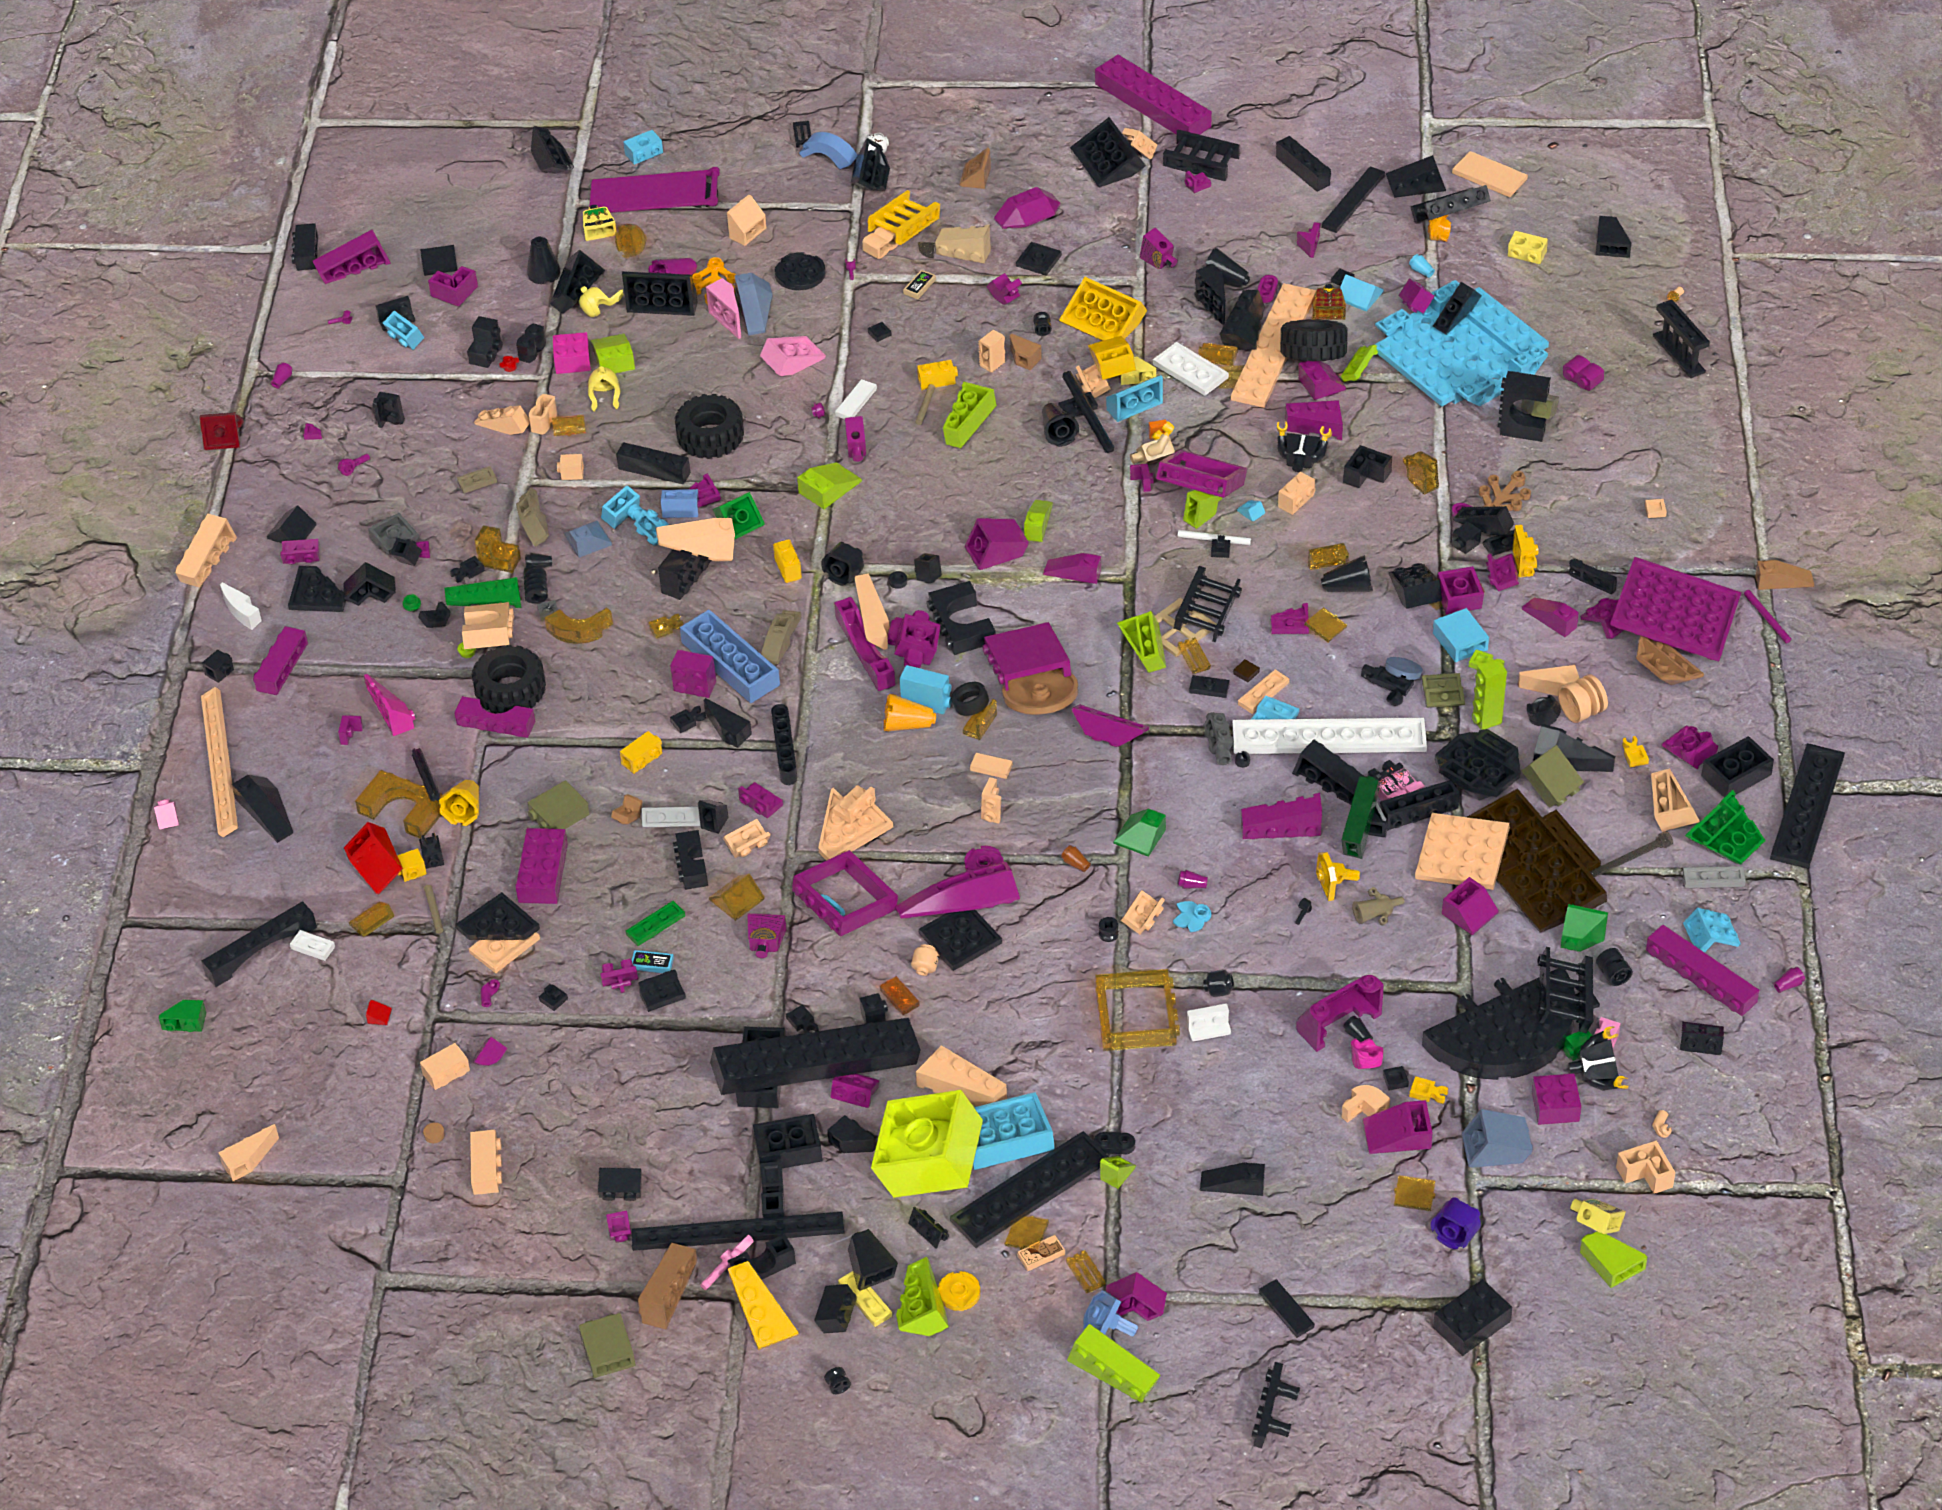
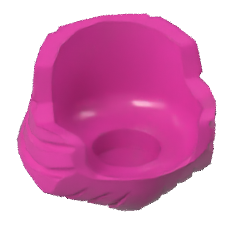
M1355 1038L1351 1041L1352 1062L1355 1068L1369 1069L1382 1065L1383 1048L1375 1045L1372 1039L1359 1042Z

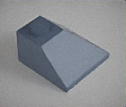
M598 521L564 533V536L579 558L612 545V542Z

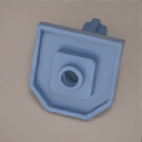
M1104 1290L1093 1296L1083 1320L1084 1330L1091 1324L1104 1335L1108 1328L1133 1337L1137 1332L1138 1325L1122 1318L1120 1314L1116 1313L1121 1301Z

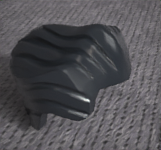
M1551 694L1548 697L1537 698L1532 704H1527L1529 721L1536 726H1541L1542 724L1552 725L1557 721L1561 713L1560 705Z

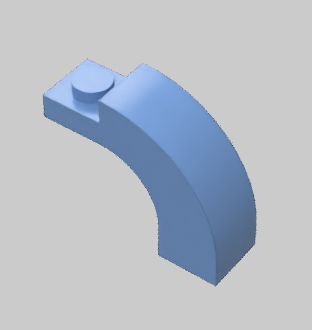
M827 132L813 133L808 141L802 145L803 148L799 152L802 157L813 153L825 154L833 160L839 170L851 165L858 156L846 141Z

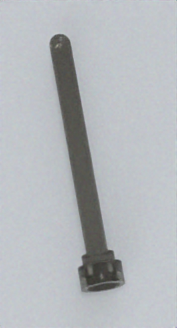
M1664 831L1658 834L1654 841L1591 870L1590 873L1595 878L1658 847L1667 848L1673 845L1672 836L1668 831Z

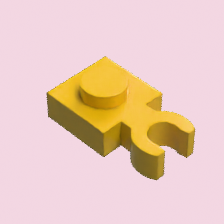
M1636 736L1632 737V743L1627 742L1626 738H1623L1622 742L1624 756L1630 768L1649 763V758L1643 745L1637 746L1638 739Z
M1415 1076L1409 1097L1426 1100V1102H1430V1099L1433 1098L1436 1102L1443 1104L1445 1103V1096L1440 1094L1448 1095V1088L1445 1086L1435 1087V1081Z

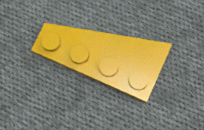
M748 1261L728 1268V1274L758 1350L799 1335V1332Z

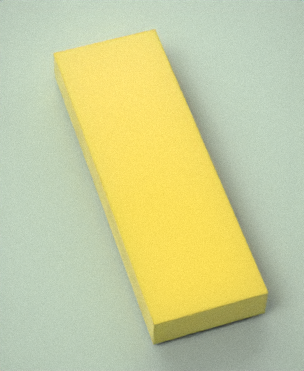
M853 1271L838 1280L839 1285L848 1284L857 1296L856 1306L874 1327L893 1316L892 1311L871 1287L861 1291L857 1289Z

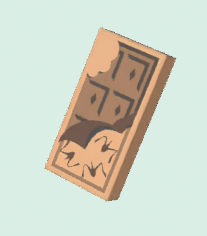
M1053 1235L1018 1251L1017 1255L1026 1270L1030 1271L1065 1255V1249L1057 1237Z

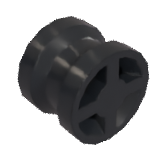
M1105 917L1100 920L1099 937L1102 941L1113 942L1118 938L1119 924L1115 918Z
M835 1367L824 1376L826 1383L830 1384L831 1393L835 1395L844 1393L851 1386V1382L848 1377H845L846 1372L842 1367Z

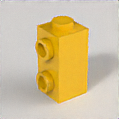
M952 360L917 365L918 381L921 390L927 389L930 384H933L935 388L956 384L955 377L958 376L957 367L953 366Z
M647 731L619 751L621 764L635 774L662 754L661 739Z

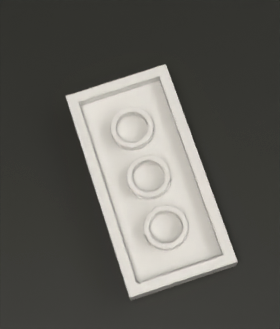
M1178 342L1153 359L1154 366L1204 396L1229 378L1228 372Z

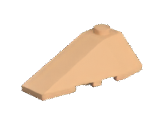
M711 518L656 527L658 544L660 546L678 551H689L695 556L703 555L709 557L708 559L712 561H732L735 533L732 518Z

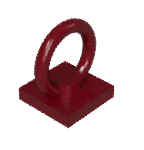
M236 412L200 415L204 450L240 448L238 429L244 423L240 415H237Z

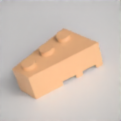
M1666 769L1651 773L1654 816L1661 831L1700 822L1672 771Z

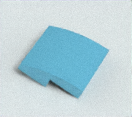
M1265 696L1258 704L1257 712L1251 720L1296 719L1300 709Z

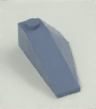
M753 273L735 275L736 293L748 336L765 333L770 303L773 297L770 283Z

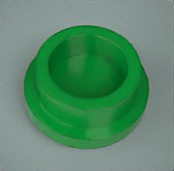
M414 594L407 595L402 603L403 608L407 611H415L420 608L421 600Z

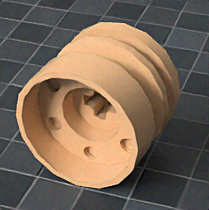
M1592 674L1585 675L1583 678L1577 679L1576 682L1567 683L1558 689L1561 709L1573 723H1579L1588 719L1590 715H1597L1607 709L1608 700L1605 689L1601 682Z

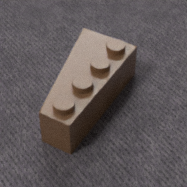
M671 1243L668 1250L664 1252L661 1262L638 1298L639 1314H641L643 1324L667 1329L696 1266V1249Z

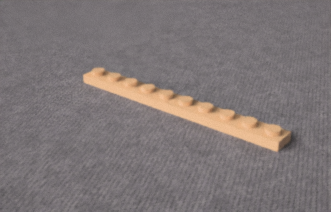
M214 687L201 696L217 829L218 834L225 837L238 828L221 692L218 688Z

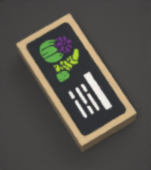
M921 270L903 289L904 294L919 299L934 283L936 275Z

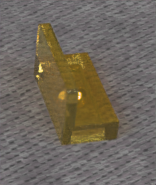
M992 699L984 710L972 715L963 728V734L981 740L997 716V701Z

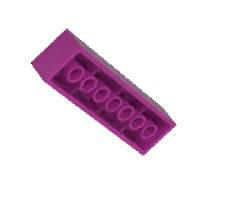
M1119 54L1095 69V85L1177 135V130L1179 129L1200 135L1211 128L1212 111Z

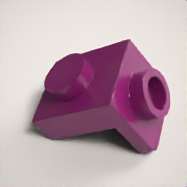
M1148 463L1130 465V480H1141L1143 492L1151 491V484H1154L1153 473H1149Z
M627 1211L606 1214L611 1240L619 1243L627 1241L628 1237H632Z

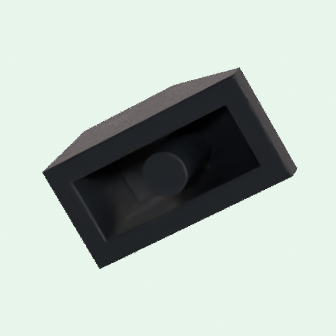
M699 800L698 809L701 829L719 834L729 818L727 805L713 800Z

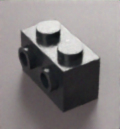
M599 1168V1198L606 1201H613L615 1198L635 1201L636 1198H641V1168Z
M848 1284L825 1286L814 1319L824 1334L846 1332L854 1305L857 1301L856 1294Z

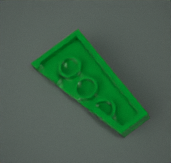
M517 577L444 588L447 606H471L472 604L486 605L509 602V605L521 608Z

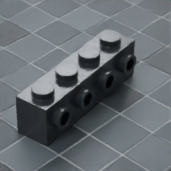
M1287 136L1276 142V158L1316 192L1330 186L1331 169L1300 145L1298 141L1294 140L1291 136Z
M625 442L622 443L616 453L619 470L682 485L685 484L691 473L689 457Z
M1448 780L1380 801V808L1387 820V831L1429 818L1432 813L1442 814L1458 809L1460 793L1453 781Z

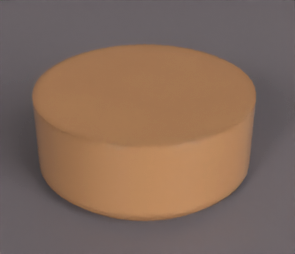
M430 1123L423 1130L424 1138L429 1143H438L445 1136L444 1128L439 1123Z

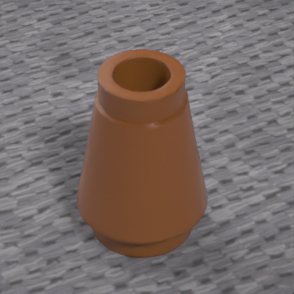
M1069 845L1061 855L1065 863L1082 872H1086L1091 865L1076 846Z

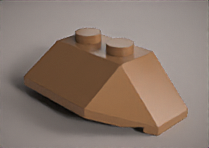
M1640 635L1636 659L1664 682L1675 685L1704 676L1702 671L1670 645Z

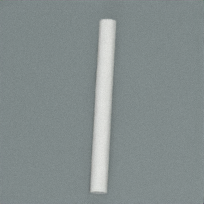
M1178 530V537L1212 541V539H1217L1219 535ZM1224 535L1225 540H1231L1233 544L1251 545V538Z

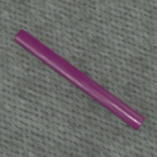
M1746 590L1744 592L1745 597L1785 643H1789L1791 637L1750 590Z

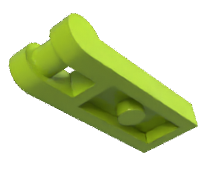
M1377 345L1359 347L1341 375L1344 382L1355 381L1360 378L1361 373L1368 366L1372 356L1378 354Z

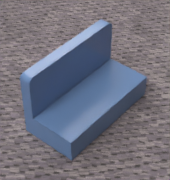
M698 489L662 490V517H698Z

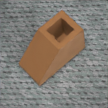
M1014 334L1010 335V349L1015 364L1031 371L1042 358L1041 345Z

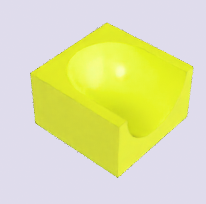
M962 1090L888 1100L871 1169L893 1198L968 1188L983 1119Z

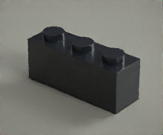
M316 223L295 225V232H292L293 242H295L292 243V251L294 253L291 255L292 264L296 265L297 271L316 269L313 260L317 259L318 256Z

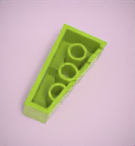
M1091 1324L1085 1328L1075 1341L1067 1359L1073 1365L1141 1403L1157 1384L1160 1374Z

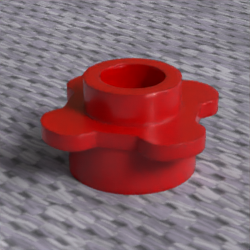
M508 355L504 356L499 366L507 372H512L516 370L519 358H513Z

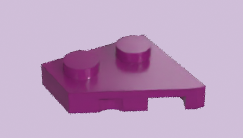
M708 473L703 475L702 481L699 483L695 482L690 487V489H698V508L721 500V495Z
M1303 603L1302 607L1296 610L1290 608L1282 613L1271 615V634H1309L1308 603Z

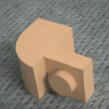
M1357 1086L1352 1089L1351 1099H1347L1342 1105V1119L1348 1123L1361 1112L1371 1116L1389 1109L1390 1098L1374 1086Z

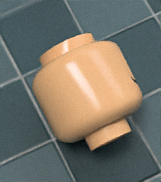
M923 944L914 950L911 966L916 970L917 974L927 976L928 973L936 971L939 954L935 947Z

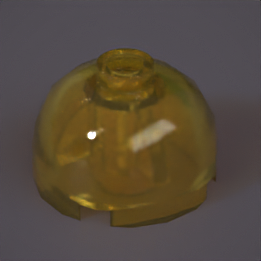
M635 224L619 225L617 227L619 231L615 233L617 250L625 254L622 255L624 258H631L642 253L647 241L643 230Z

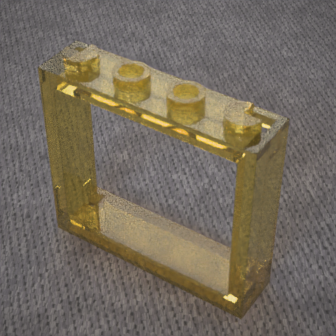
M1168 969L1095 975L1103 1051L1176 1045L1177 1036H1180V1027L1175 1025V1021H1178L1177 1009H1173V1005H1176L1175 993H1171L1174 985L1173 977H1169ZM1163 985L1168 1029L1110 1032L1105 990Z

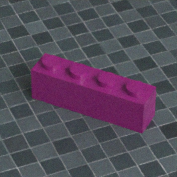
M285 626L282 632L278 634L276 642L270 647L267 657L262 660L261 667L253 676V682L257 691L278 695L308 645L305 630Z

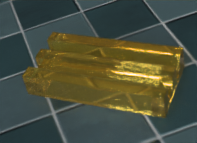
M1196 637L1192 638L1191 641L1189 639L1185 640V643H1182V641L1178 642V648L1193 674L1210 669L1211 665ZM1186 647H1188V649H1189V651H1190V653H1191V655H1192V658H1193V660L1196 662L1198 668H1196L1195 664L1193 663V661H1192L1190 655L1188 654V652H1187V650H1186Z
M1085 1250L1081 1251L1080 1255L1078 1253L1075 1254L1073 1258H1066V1263L1086 1294L1105 1286L1104 1278ZM1082 1260L1085 1261V1263L1087 1264V1266H1088L1089 1269L1091 1270L1092 1274L1094 1275V1277L1096 1278V1280L1098 1281V1283L1095 1281V1279L1093 1278V1276L1091 1275V1273L1089 1272V1270L1087 1269V1267L1085 1266V1264H1084V1262H1083ZM1075 1263H1078L1092 1286L1089 1287Z

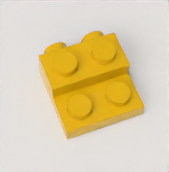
M1515 525L1512 552L1515 557L1518 577H1530L1534 575V569L1537 568L1535 556L1538 555V545L1534 544L1533 537H1528L1522 525Z

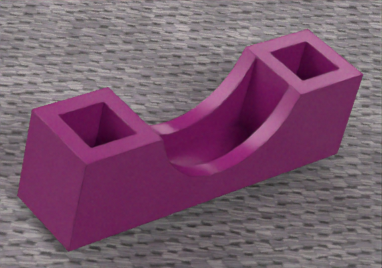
M464 696L461 697L454 712L456 723L459 726L528 738L536 722L532 708L515 706L505 713L494 714L485 711L481 707L480 699Z

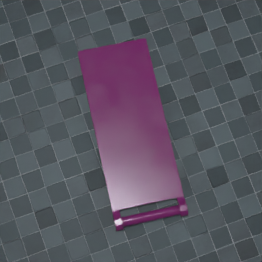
M712 167L708 170L593 179L589 207L591 205H597L598 208L607 207L609 212L612 213L697 205L717 206V184L720 169ZM707 176H711L710 197L705 199Z

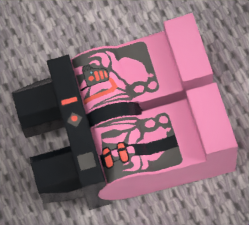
M1388 760L1382 765V772H1379L1376 768L1368 771V776L1379 780L1380 789L1378 797L1381 801L1425 787L1421 781L1417 782L1408 770L1403 768L1400 762L1395 764Z

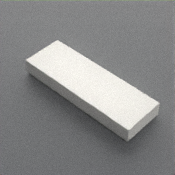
M861 379L835 411V416L842 419L855 417L877 390V385Z

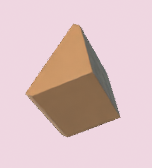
M988 147L965 163L959 184L961 187L985 189L991 169L990 149Z

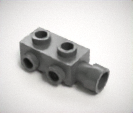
M1208 713L1204 723V735L1209 741V751L1212 754H1216L1217 764L1227 765L1232 761L1229 749L1233 746V737L1229 731V723L1226 721L1224 713Z

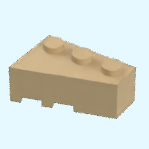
M990 225L979 228L970 226L967 229H962L961 227L942 228L935 241L936 254L985 263L991 251Z

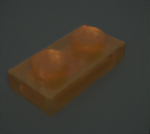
M897 976L880 985V991L903 1016L919 1007V1000Z

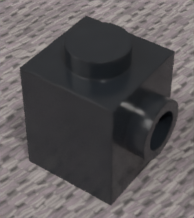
M1466 522L1454 530L1452 546L1467 554L1481 543L1482 530L1470 522Z
M396 538L390 555L401 563L415 566L422 549L411 539Z
M923 553L914 560V569L918 581H924L929 584L942 576L939 555Z
M217 649L202 662L205 675L219 683L234 670L232 657L228 653H223Z
M879 993L860 998L861 1015L865 1024L886 1021L885 1012H888L886 1001L881 999Z

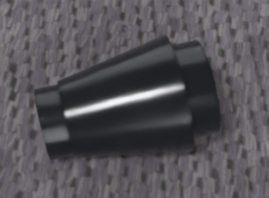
M536 553L526 554L525 566L536 564L540 568L552 567V556Z
M1352 1016L1344 1023L1345 1032L1356 1038L1359 1042L1373 1039L1361 1018Z

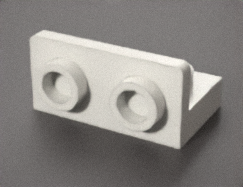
M1227 1003L1187 1011V1028L1191 1041L1231 1034Z

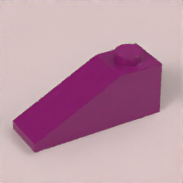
M1080 553L1049 559L1043 575L1097 584L1101 574V556Z
M1534 597L1522 607L1523 611L1563 637H1566L1577 628L1579 612L1565 603Z

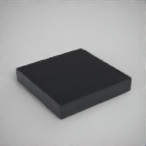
M1031 242L1016 261V266L1047 276L1062 256V251Z
M454 245L420 249L424 276L433 275L437 271L447 273L458 270Z

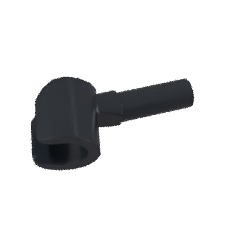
M1303 898L1299 902L1298 907L1302 910L1295 921L1297 925L1300 924L1304 915L1312 910L1311 901L1307 898Z

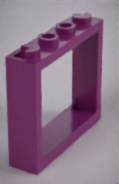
M1180 449L1159 462L1156 479L1225 498L1244 485L1247 468ZM1182 460L1186 461L1185 466L1180 465ZM1219 487L1223 488V492H1218Z
M850 850L793 876L792 891L795 895L804 901L806 906L811 908L840 937L896 910L895 906H897L898 895ZM841 870H845L877 901L843 917L810 885Z

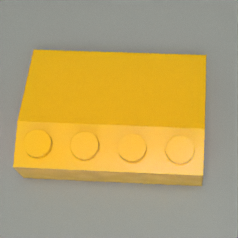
M1084 277L1059 321L1101 341L1122 336L1125 339L1140 324L1147 309L1142 302Z

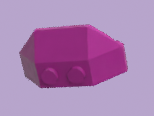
M1035 187L1008 198L995 215L994 220L1002 229H1007L1008 227H1027L1054 216L1060 207V202L1052 193Z
M1081 704L1072 709L1085 735L1091 736V739L1095 741H1107L1109 745L1115 747L1127 743L1148 731L1150 727Z

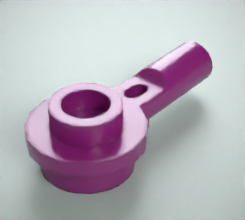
M366 453L353 460L349 458L342 459L338 464V470L342 475L349 476L353 473L356 466L370 460V456Z

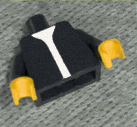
M1278 422L1277 431L1279 436L1277 437V449L1281 457L1286 459V465L1292 467L1293 471L1301 472L1303 468L1310 469L1314 463H1317L1325 456L1328 445L1327 439L1332 436L1331 428H1329L1327 434H1324L1325 428L1324 426L1321 427L1322 440L1321 437L1292 433H1287L1285 436L1288 427L1287 422H1285L1284 429L1279 428Z
M1615 1026L1606 1027L1604 1031L1591 1036L1581 1045V1050L1577 1053L1578 1061L1568 1063L1569 1074L1581 1073L1583 1082H1588L1590 1086L1602 1091L1617 1088L1628 1089L1629 1086L1621 1084L1622 1080L1628 1078L1619 1076L1611 1040H1608L1618 1037V1034H1610V1030L1615 1028Z

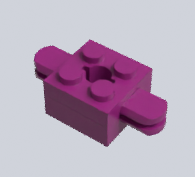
M917 610L913 615L905 613L898 627L894 655L904 657V667L908 665L920 668L922 663L930 665L937 651L940 624L929 621V614L925 611Z

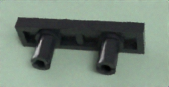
M1275 1362L1273 1368L1267 1371L1265 1381L1269 1382L1268 1387L1263 1388L1260 1400H1264L1263 1406L1259 1405L1256 1418L1260 1420L1259 1424H1254L1251 1437H1255L1253 1446L1261 1449L1269 1432L1287 1438L1290 1433V1423L1281 1422L1273 1419L1271 1416L1275 1397L1279 1395L1297 1401L1300 1387L1281 1382L1280 1377L1283 1364Z

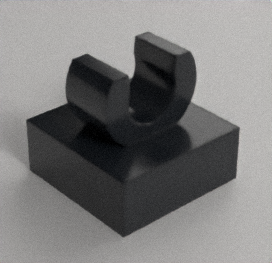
M1218 535L1217 539H1212L1211 557L1229 558L1231 540H1225L1224 535Z
M549 984L544 988V992L539 996V1000L555 1011L568 1000V996L555 985Z

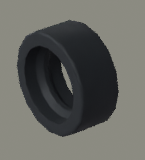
M976 681L960 685L953 691L951 696L956 712L963 716L977 714L984 710L989 703V696L985 686ZM977 696L973 700L963 702L968 697Z

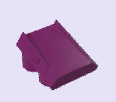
M1687 725L1662 744V747L1696 769L1703 763V760L1716 754L1719 747L1713 742L1710 732L1704 731L1699 733L1696 727Z

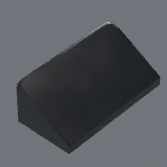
M1514 530L1509 531L1504 536L1497 535L1485 539L1482 543L1489 554L1495 556L1513 550Z

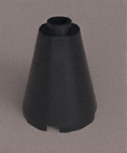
M538 236L531 241L527 275L529 280L536 284H545L544 282L547 281L552 283L559 278L561 268L548 240L545 237Z
M1215 247L1211 251L1205 264L1206 266L1215 264L1223 273L1225 285L1239 288L1247 286L1250 280L1248 271L1220 249Z
M1046 404L1042 409L1044 434L1047 441L1058 447L1069 445L1075 440L1077 433H1079L1077 420L1057 404Z
M1365 555L1323 574L1324 578H1321L1322 588L1327 589V592L1373 591Z

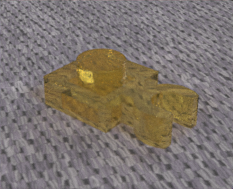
M679 614L673 615L670 619L664 616L648 622L649 628L656 639L672 634L673 629H680L684 625L683 620L680 621Z

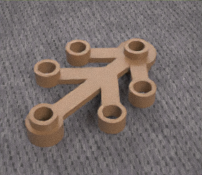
M1515 471L1511 475V481L1502 492L1499 487V477L1497 475H1490L1488 477V485L1491 486L1496 499L1492 503L1489 496V486H1480L1479 495L1485 504L1483 507L1507 506L1509 511L1521 510V500H1529L1531 491L1523 488L1520 490V493H1510L1515 487L1524 486L1526 478L1522 471ZM1511 501V504L1501 505L1504 502Z

